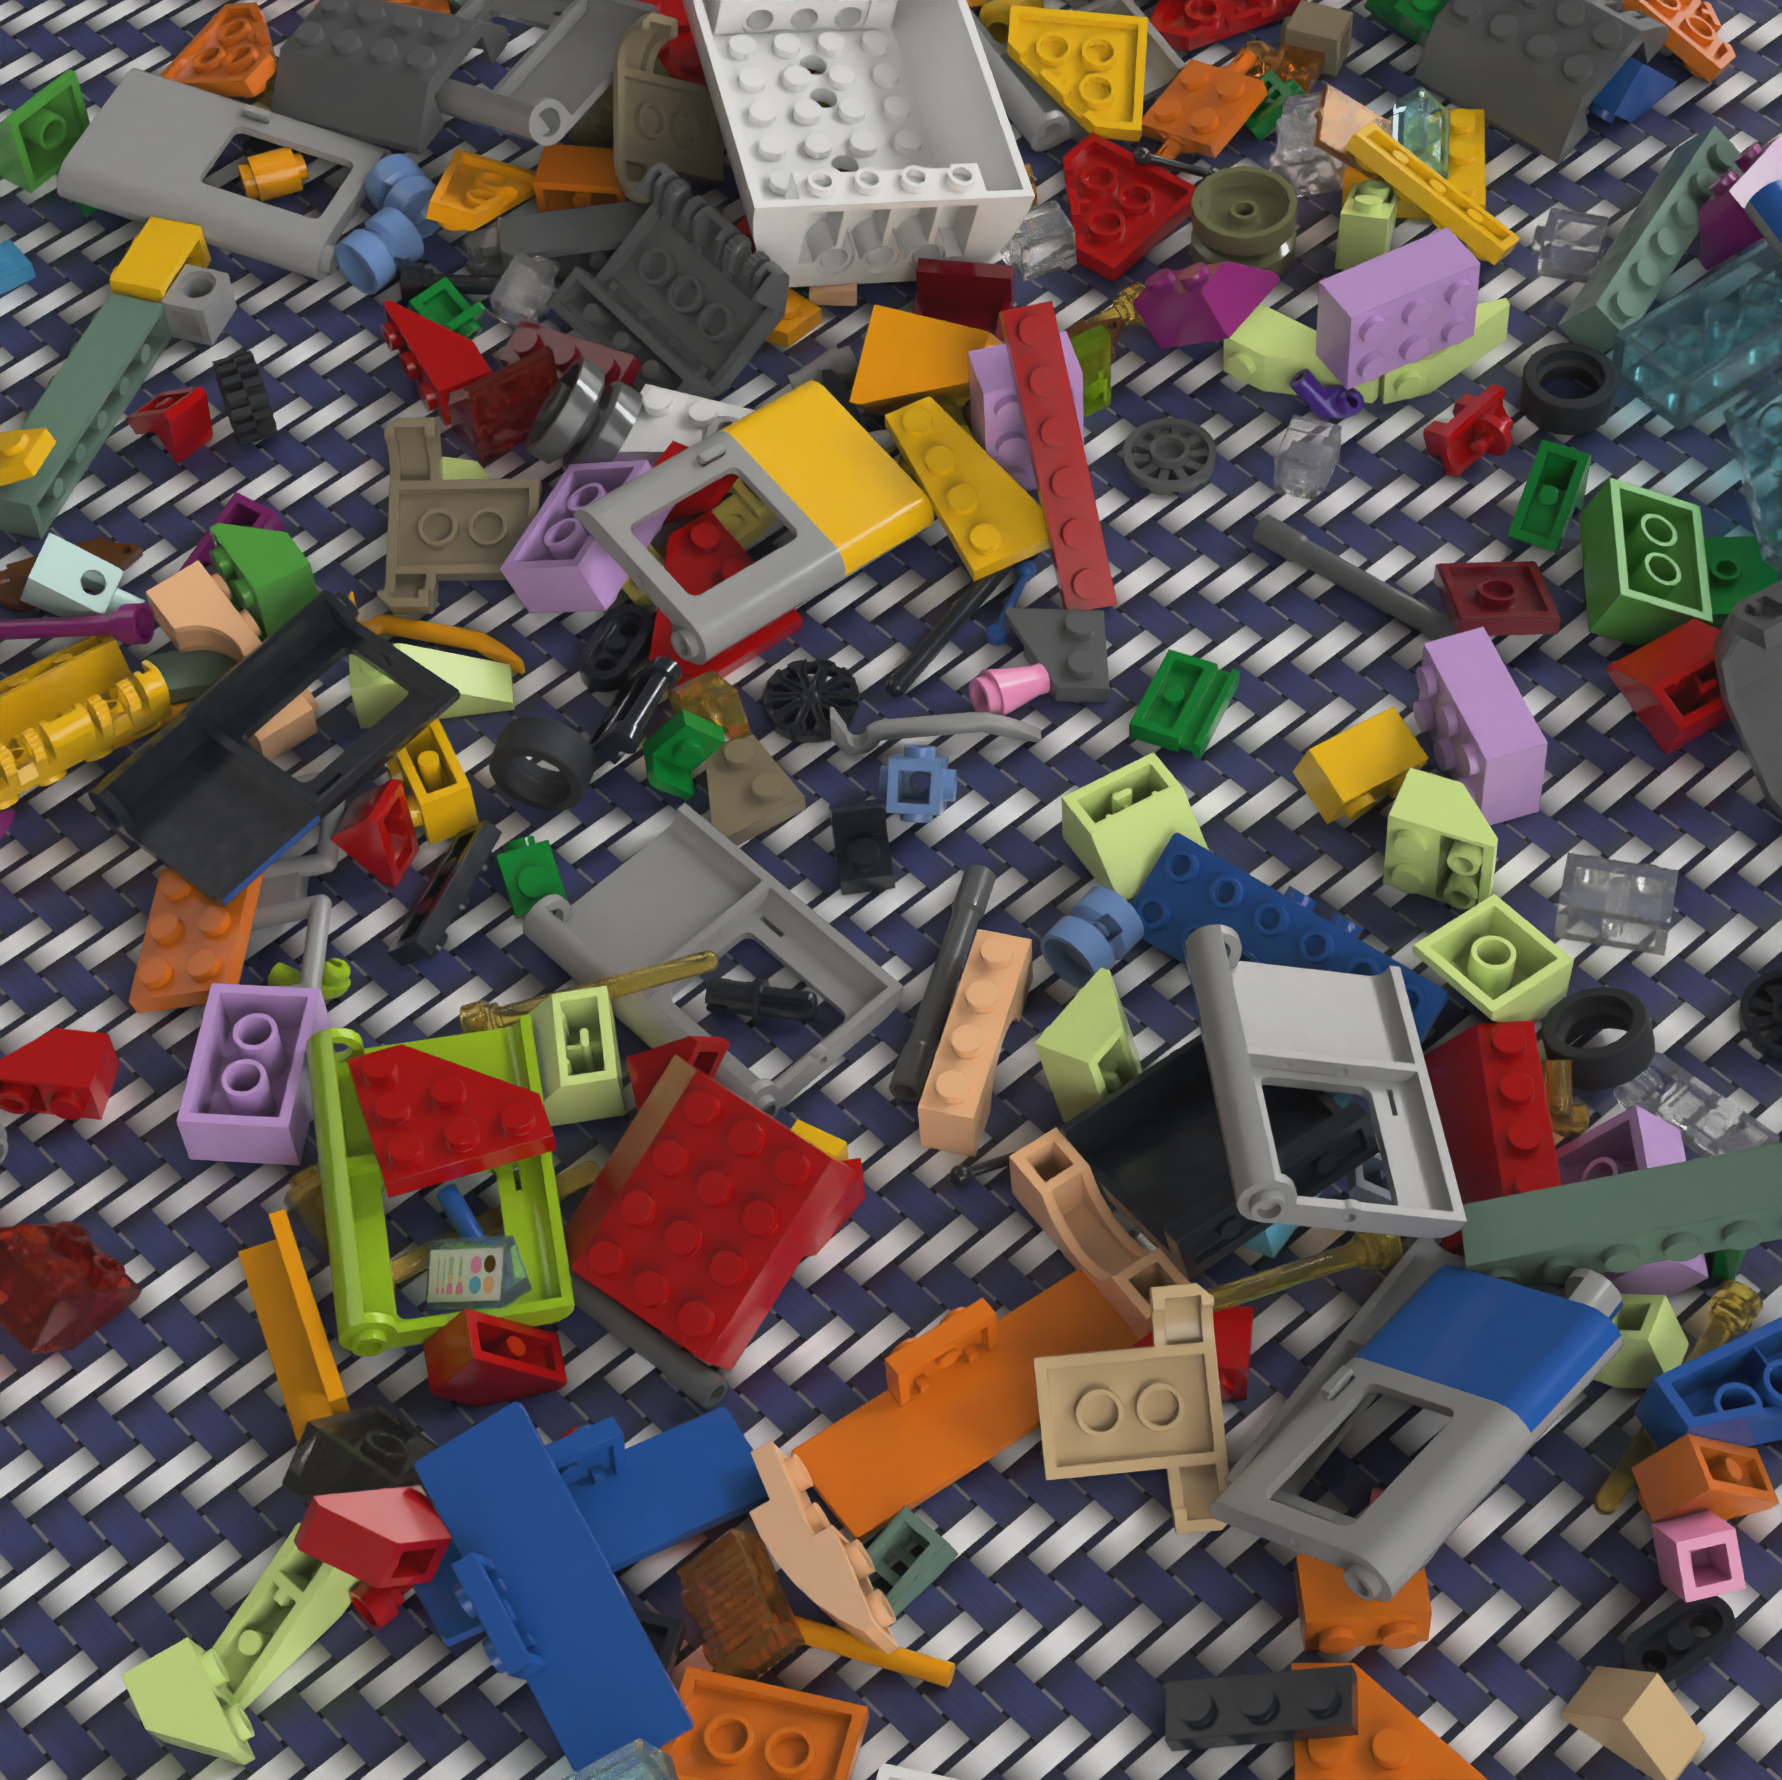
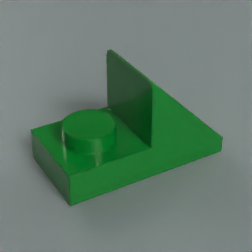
M1541 440L1507 535L1510 539L1559 554L1574 510L1581 511L1583 507L1592 458L1591 454L1547 440Z

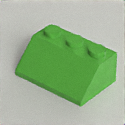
M1609 478L1579 515L1589 632L1637 646L1650 643L1694 618L1711 626L1713 617L1700 506Z

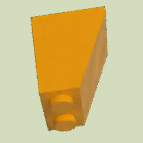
M874 304L849 402L867 412L882 414L898 410L928 396L936 403L969 397L968 351L1004 343L988 331Z

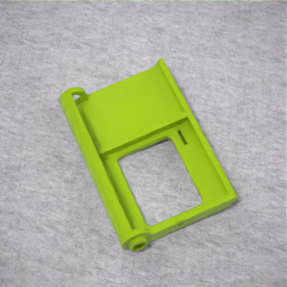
M531 1015L519 1016V1020L515 1024L505 1028L364 1048L359 1033L347 1028L321 1030L307 1040L306 1054L338 1340L343 1348L352 1351L355 1355L371 1357L379 1355L387 1349L424 1344L461 1311L414 1319H403L397 1315L383 1204V1193L386 1188L350 1076L347 1059L403 1044L539 1093L544 1106ZM333 1043L346 1044L349 1047L344 1051L335 1053ZM552 1152L481 1171L493 1173L497 1178L513 1297L511 1301L503 1305L471 1310L532 1327L561 1321L574 1311L575 1303ZM513 1167H519V1170L513 1171Z

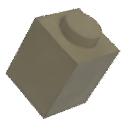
M1301 0L1292 17L1286 16L1281 26L1279 42L1280 44H1285L1284 64L1336 76L1351 49L1353 12Z

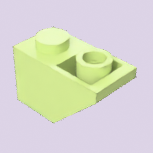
M1364 180L1361 184H1353L1340 214L1335 269L1347 270L1390 252L1400 197L1394 193L1387 182Z
M187 1637L121 1674L145 1729L163 1742L242 1765H246L256 1759L247 1741L255 1736L253 1727L238 1702L230 1705L222 1685L229 1682V1676L214 1649L211 1648L205 1651Z

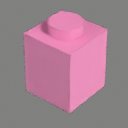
M1708 1510L1651 1524L1661 1583L1684 1602H1692L1746 1589L1736 1529L1715 1513Z

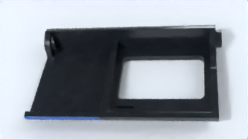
M322 590L88 791V796L96 809L112 826L220 907H225L460 698V692L457 688L397 649L389 641L384 640L357 622L355 617L359 615V612L354 603L344 593L337 591L333 594L328 590ZM353 654L409 692L406 698L309 782L296 780L246 744L253 734L345 655Z

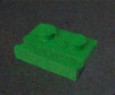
M1169 649L1129 723V737L1179 752L1180 748L1193 752V757L1201 759L1239 686L1240 671L1233 668L1230 673L1218 669V664Z

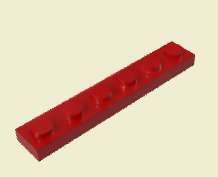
M1048 301L1002 311L999 313L1063 609L1094 610L1116 605L1115 590L1053 302Z

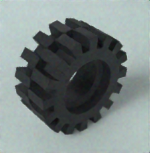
M251 350L213 361V369L219 391L239 446L276 436L278 431L272 407Z

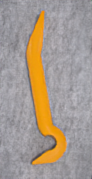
M350 591L348 598L356 606L354 593ZM390 614L377 615L364 622L358 621V616L355 617L357 622L378 636L387 634L477 651L495 662L511 664V669L517 673H525L524 662L518 655L498 640L480 631Z

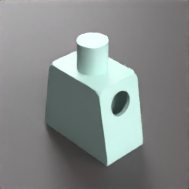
M50 532L29 574L20 598L23 602L60 617L110 615L113 610L118 609L122 604L145 602V600L117 588L124 573L120 568ZM83 589H90L97 595H90Z

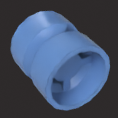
M402 153L391 154L378 161L371 168L365 179L364 190L366 197L378 211L388 206L397 209L414 224L422 239L431 236L441 227L437 221L426 219L429 201L436 189V185L410 156Z
M389 206L382 208L364 222L366 230H354L337 243L334 248V258L345 278L359 291L368 295L376 294L391 282L396 272H401L403 263H415L424 253L422 238L414 224L403 213Z
M1096 886L1092 887L1070 910V916H1063L1040 940V949L1046 962L1060 978L1073 987L1081 989L1101 967L1111 970L1115 965V960L1122 959L1144 936V926L1135 909L1121 895L1109 888Z

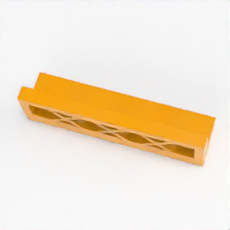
M282 1209L268 1214L276 1239L239 1251L238 1254L301 1452L357 1433V1429L286 1210Z

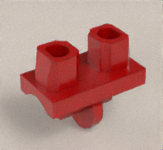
M1491 384L1479 396L1465 393L1455 402L1453 409L1454 418L1448 423L1434 420L1424 429L1423 436L1427 451L1431 455L1442 457L1447 475L1459 477L1486 452L1493 456H1501L1511 448L1513 439L1510 431L1514 428V423L1503 407L1504 387Z

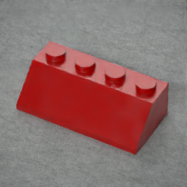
M1534 1020L1475 1024L1424 1055L1462 1204L1561 1185ZM1462 1229L1450 1236L1441 1238V1245L1444 1250L1465 1257Z

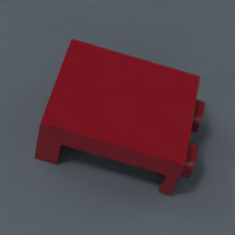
M926 258L918 259L916 268L917 295L912 311L913 314L988 331L1006 344L999 313L1014 309V266Z

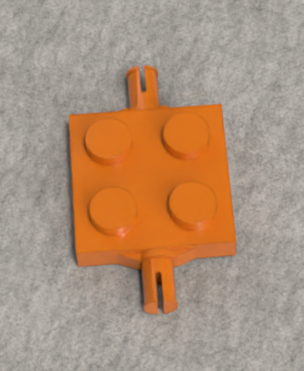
M1240 49L1232 62L1224 68L1190 59L1142 117L1141 132L1143 136L1163 143L1155 155L1175 160L1179 154L1198 153L1214 159L1219 155L1268 95L1263 80L1245 75L1257 61L1255 55L1250 50ZM1158 166L1166 171L1168 169L1166 167Z

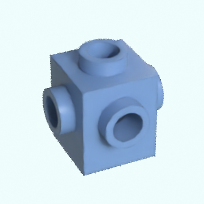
M915 744L904 745L903 753H895L888 759V766H881L879 776V796L887 798L886 813H901V821L915 823L932 822L933 815L940 816L946 809L947 801L955 802L957 770L948 769L949 756L936 755L935 746ZM915 772H925L930 777L928 789L919 790L914 787L912 776Z

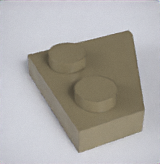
M750 730L726 741L722 747L705 760L712 826L736 846L806 810L805 796Z

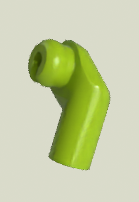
M331 958L324 964L321 987L324 1001L341 997L351 985V980L349 979L351 969L344 960ZM279 962L269 974L268 985L284 987L299 984L301 972L283 962Z

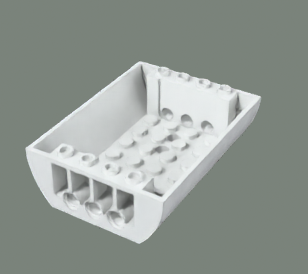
M682 0L756 251H763L770 257L771 261H774L789 275V287L846 285L856 282L857 284L916 281V268L919 258L987 263L1011 240L1020 228L1031 208L1035 195L966 0ZM807 69L816 70L820 74H811ZM817 102H824L831 107L822 108ZM838 169H845L849 172H840Z

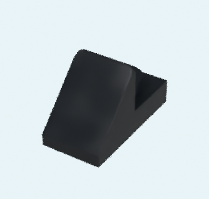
M881 798L829 805L830 823L842 895L895 888L894 870L887 835L885 805Z

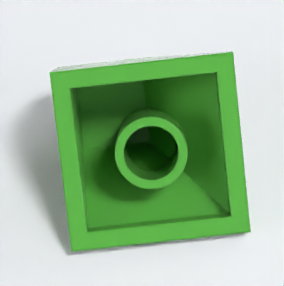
M68 69L0 122V176L29 193H32L60 170L65 157L90 124L75 71Z

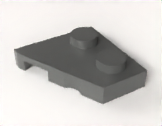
M1005 608L1003 620L1005 630L1008 634L1015 632L1024 645L1023 656L1030 666L1040 663L1045 667L1050 678L1051 686L1049 693L1055 701L1107 703L1109 676L1103 610Z

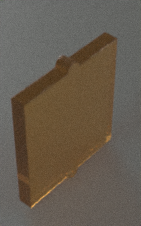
M1327 84L1322 89L1319 110L1314 114L1317 120L1314 145L1370 179L1385 181L1377 173H1370L1361 168L1355 161V156L1346 150L1345 146L1355 132L1371 122L1375 123L1392 137L1393 123Z

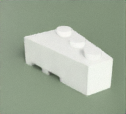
M645 384L640 392L643 398L636 421L612 462L647 460L650 466L653 467L672 441L691 447L702 441V430L710 420L718 416H730L741 419L755 410ZM730 488L727 493H734V492H733L732 488Z

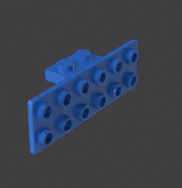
M1180 833L1173 834L1131 904L1140 916L1144 926V936L1142 939L1186 966L1184 944L1188 936L1198 928L1221 924L1231 927L1238 933L1242 945L1239 961L1366 976L1381 974L1389 966L1400 967L1420 1044L1449 998V993L1445 989L1358 939L1363 928L1335 912L1329 921L1312 912L1318 902L1289 886L1283 895Z
M512 1402L415 1462L414 1467L462 1557L451 1564L460 1581L453 1586L460 1605L471 1618L478 1616L488 1637L482 1640V1645L495 1669L501 1674L507 1671L509 1676L527 1681L578 1780H609L693 1729L694 1722L522 1404Z
M724 1407L717 1408L625 1449L623 1432L613 1416L593 1425L579 1427L570 1435L545 1445L613 1573L749 1512L770 1500L750 1453L753 1449L728 1410ZM452 1539L432 1581L429 1583L412 1584L446 1646H452L485 1631L478 1616L474 1618L468 1616L455 1595L453 1586L460 1581L451 1564L462 1557Z

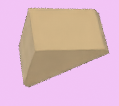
M1596 1666L1561 1714V1718L1654 1780H1677L1702 1747L1706 1738L1660 1675L1655 1672Z

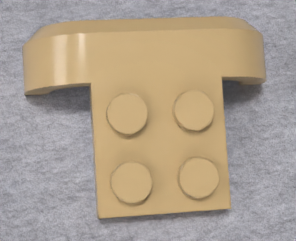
M1197 1283L1150 1287L1153 1346L1033 1357L1046 1480L1166 1469L1175 1533L1187 1534L1224 1529L1227 1524L1213 1519L1209 1511L1211 1503L1228 1487L1224 1478L1229 1473L1214 1335V1297Z

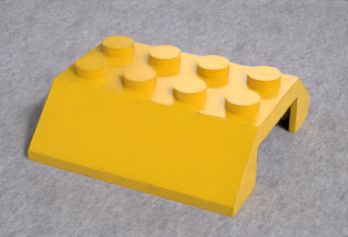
M110 635L87 636L1 680L0 810L15 804L20 799V793L36 785L48 786L58 782L66 776V769L83 760L93 762L107 756L113 751V745L129 736L133 738L142 737L156 730L160 726L159 721L172 714L168 686L159 669L150 661L144 660L141 664L145 673L142 674L140 671H136L132 675L116 639Z

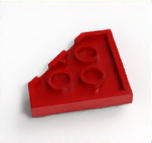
M1159 0L1149 21L1171 48L1191 51L1293 15L1301 0Z
M1093 132L1063 156V174L1076 262L1112 282H1115L1191 215V202L1196 186L1154 164H1136L1133 160V153Z
M708 510L669 534L664 568L688 594L698 596L755 562L711 510ZM657 607L649 663L658 656H665L680 665L682 669L681 677L674 688L666 690L678 706L800 630L803 618L794 609L704 664L696 665L689 660L682 659L675 652L671 643L672 623Z
M403 1044L347 1059L350 1076L388 1198L557 1150L554 1134L539 1093Z

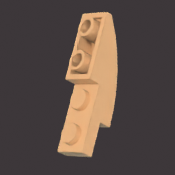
M772 1440L751 1451L750 1453L770 1500L753 1509L749 1514L761 1539L777 1564L792 1582L841 1628L863 1643L887 1655L896 1651L898 1646L889 1627L896 1622V1617L884 1594L879 1589L874 1590L868 1575L875 1572V1568L863 1544L858 1539L849 1542L833 1525H830L821 1507L816 1502L811 1503L806 1490L813 1486V1482L805 1465L796 1454L788 1458Z

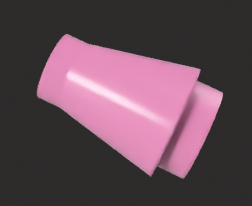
M1040 663L1024 667L981 670L978 677L971 679L969 683L971 703L975 711L1006 716L1034 698L1048 693L1051 686L1047 670Z

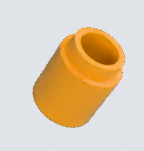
M281 147L249 156L246 163L237 165L246 197L250 199L259 198L260 202L302 191V181L309 179L302 153L293 154L291 147Z

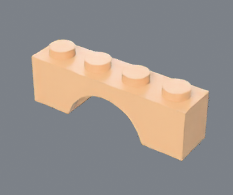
M199 560L146 591L154 619L180 653L210 650L225 654L236 662H240L262 643L258 638L261 636L260 629L251 614L246 609L240 612L236 610L230 602L233 596L226 582L217 572L210 576ZM306 688L247 740L253 749L268 760L273 761L318 733L314 712L319 708L309 689Z
M981 929L977 930L918 1105L921 1146L976 1157L991 1110L993 1083L1001 1047L1011 1022L1020 1021L1033 981L1032 939Z
M1055 1127L1009 1156L1012 1194L1075 1269L1083 1271L1141 1340L1152 1332L1150 1287L1187 1284L1190 1282L1160 1247L1154 1251L1147 1250L1125 1231L1105 1202L1089 1164L1058 1128Z

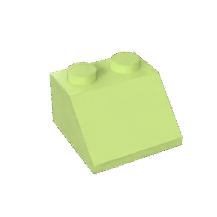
M1495 894L1415 943L1412 951L1480 1011L1496 1022L1534 1020L1535 1024L1545 1018L1549 1009L1566 997L1574 959Z

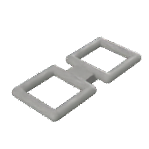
M320 772L294 778L300 782H309ZM345 800L321 821L317 853L274 862L264 871L251 930L308 919L300 983L284 987L321 989L332 902L324 894L307 897V889L310 876L332 872L337 866L339 846L331 841L330 837L343 818ZM206 1004L200 1005L199 1015L201 1019H203Z

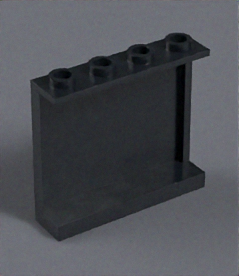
M1201 1034L1179 1049L1174 1050L1167 1057L1126 1082L1123 1086L1060 1127L1065 1138L1091 1167L1100 1192L1156 1248L1160 1247L1189 1281L1274 1224L1249 1220L1241 1215L1237 1208ZM1262 1085L1281 1174H1285L1293 1180L1297 1196H1316L1380 1152L1369 1112L1356 1101L1342 1108L1325 1091Z

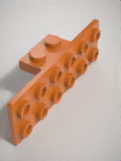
M1081 1270L1071 1273L999 1320H997V1313L982 1297L966 1308L958 1307L944 1316L939 1325L922 1336L908 1338L898 1344L890 1356L884 1359L888 1390L791 1451V1456L796 1454L801 1459L810 1474L814 1490L853 1540L858 1539L862 1542L886 1527L904 1506L912 1510L1040 1427L1033 1357L1129 1348L1140 1339Z

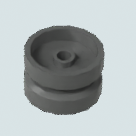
M579 357L564 371L542 404L527 436L525 449L547 464L563 457V472L566 471L570 464L612 462L636 421L642 405L643 395L620 380L604 388L605 372L583 357Z

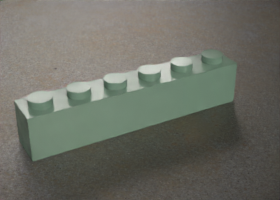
M1715 125L1675 149L1557 325L1573 343H1581L1604 353L1628 340L1699 232V209L1713 195L1708 188L1722 174L1730 169L1735 171L1738 167L1734 163V159L1740 152Z
M110 293L100 310L93 314L90 325L80 340L73 344L68 358L58 373L51 377L46 391L36 406L29 410L24 424L20 428L21 430L46 427L56 440V444L34 477L0 486V530L42 540L172 339L162 304Z
M1782 1142L1463 1204L1467 1223L1462 1227L1467 1270L1525 1287L1545 1283L1564 1284L1570 1274L1579 1268L1591 1269L1597 1273L1608 1271L1625 1273L1636 1269L1640 1265L1666 1260L1688 1261L1703 1253L1725 1249L1747 1250L1756 1247L1762 1242L1782 1239Z

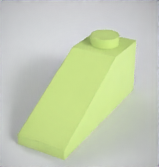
M1503 298L1477 304L1474 336L1465 339L1459 344L1451 345L1425 356L1415 363H1409L1379 377L1378 395L1382 403L1387 404L1431 394L1507 339L1510 309L1508 299Z
M1261 303L1229 339H1224L1223 371L1232 375L1235 379L1244 381L1262 391L1297 395L1289 386V383L1303 369H1308L1322 385H1342L1315 354L1317 331ZM1379 378L1353 387L1362 394L1365 403H1373L1378 398Z
M403 643L393 644L397 649L459 690L460 698L438 717L439 719L515 710L511 664ZM349 654L350 690L360 729L371 728L406 698L409 692L359 657Z
M1620 1294L1623 1299V1306L1612 1322L1616 1325L1622 1336L1623 1345L1621 1350L1593 1380L1616 1388H1648L1653 1378L1682 1364L1689 1343L1666 1295Z
M299 1522L212 1647L221 1659L229 1676V1682L222 1685L229 1703L233 1705L238 1702L243 1710L344 1614L351 1603L349 1591L362 1582L298 1550L293 1540L301 1525Z

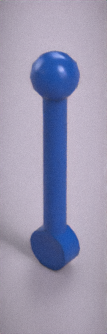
M1024 560L1018 564L1017 574L1019 576L997 622L988 626L986 630V639L989 644L999 646L1005 643L1007 638V631L1003 624L1005 608H1015L1027 580L1032 579L1036 575L1037 569L1032 561Z

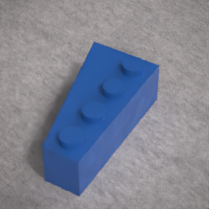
M1782 1317L1653 1378L1634 1414L1660 1450L1687 1433L1747 1447L1782 1440Z

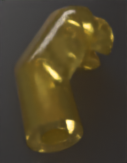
M1572 1060L1542 1061V1073L1552 1131L1562 1137H1568L1570 1133H1584L1589 1126V1112L1585 1105L1573 1104Z

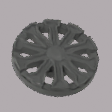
M1162 418L1149 421L1133 430L1123 446V467L1129 475V479L1140 489L1145 487L1150 489V493L1156 495L1170 496L1172 492H1178L1179 495L1192 492L1201 483L1206 484L1214 473L1216 465L1215 442L1204 428L1188 420ZM1162 431H1169V434L1162 435ZM1187 434L1192 435L1188 439L1183 438ZM1143 438H1146L1147 440H1151L1152 442L1149 443V442H1146V441H1144V440H1142V439H1143ZM1170 475H1173L1175 480H1169Z

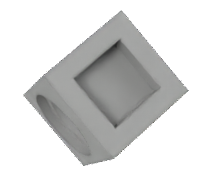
M185 264L161 300L171 337L209 346L214 345L237 309L228 273Z

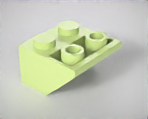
M1154 752L1061 797L1063 839L1100 886L1113 890L1130 904L1133 903L1173 834L1180 833L1209 850L1183 787Z
M1409 768L1388 815L1383 884L1396 887L1405 893H1417L1440 900L1458 909H1471L1492 896L1498 838L1463 783Z
M1101 967L1087 984L1076 993L1073 1000L1052 1024L1045 1028L1041 1036L1034 1043L1064 1122L1070 1121L1079 1113L1087 1110L1142 1073L1138 1050L1111 972Z
M607 986L551 994L527 1014L531 1015L544 1106L551 1127L626 1115L616 1022Z

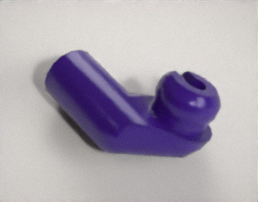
M1308 369L1298 372L1289 383V386L1321 418L1352 417L1360 413L1364 405L1362 394L1355 388L1346 390L1343 385H1322Z

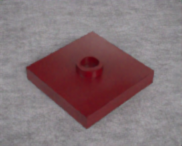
M1535 561L1439 563L1435 565L1433 580L1455 634L1480 627L1485 628L1488 636L1558 634L1561 618Z

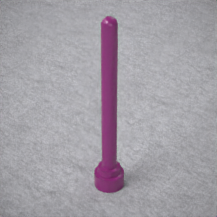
M130 603L122 604L118 609L113 610L110 615L0 620V640L112 635L114 639L120 640L125 645L148 644L154 635L155 621L152 610L147 604Z

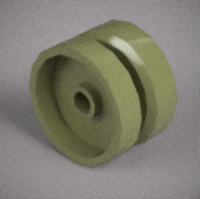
M1238 166L1225 168L1207 176L1195 188L1191 202V222L1193 225L1191 255L1194 264L1204 262L1205 265L1228 261L1273 271L1278 274L1279 278L1282 277L1292 266L1296 252L1295 225L1297 221L1298 200L1294 188L1281 175L1258 167Z

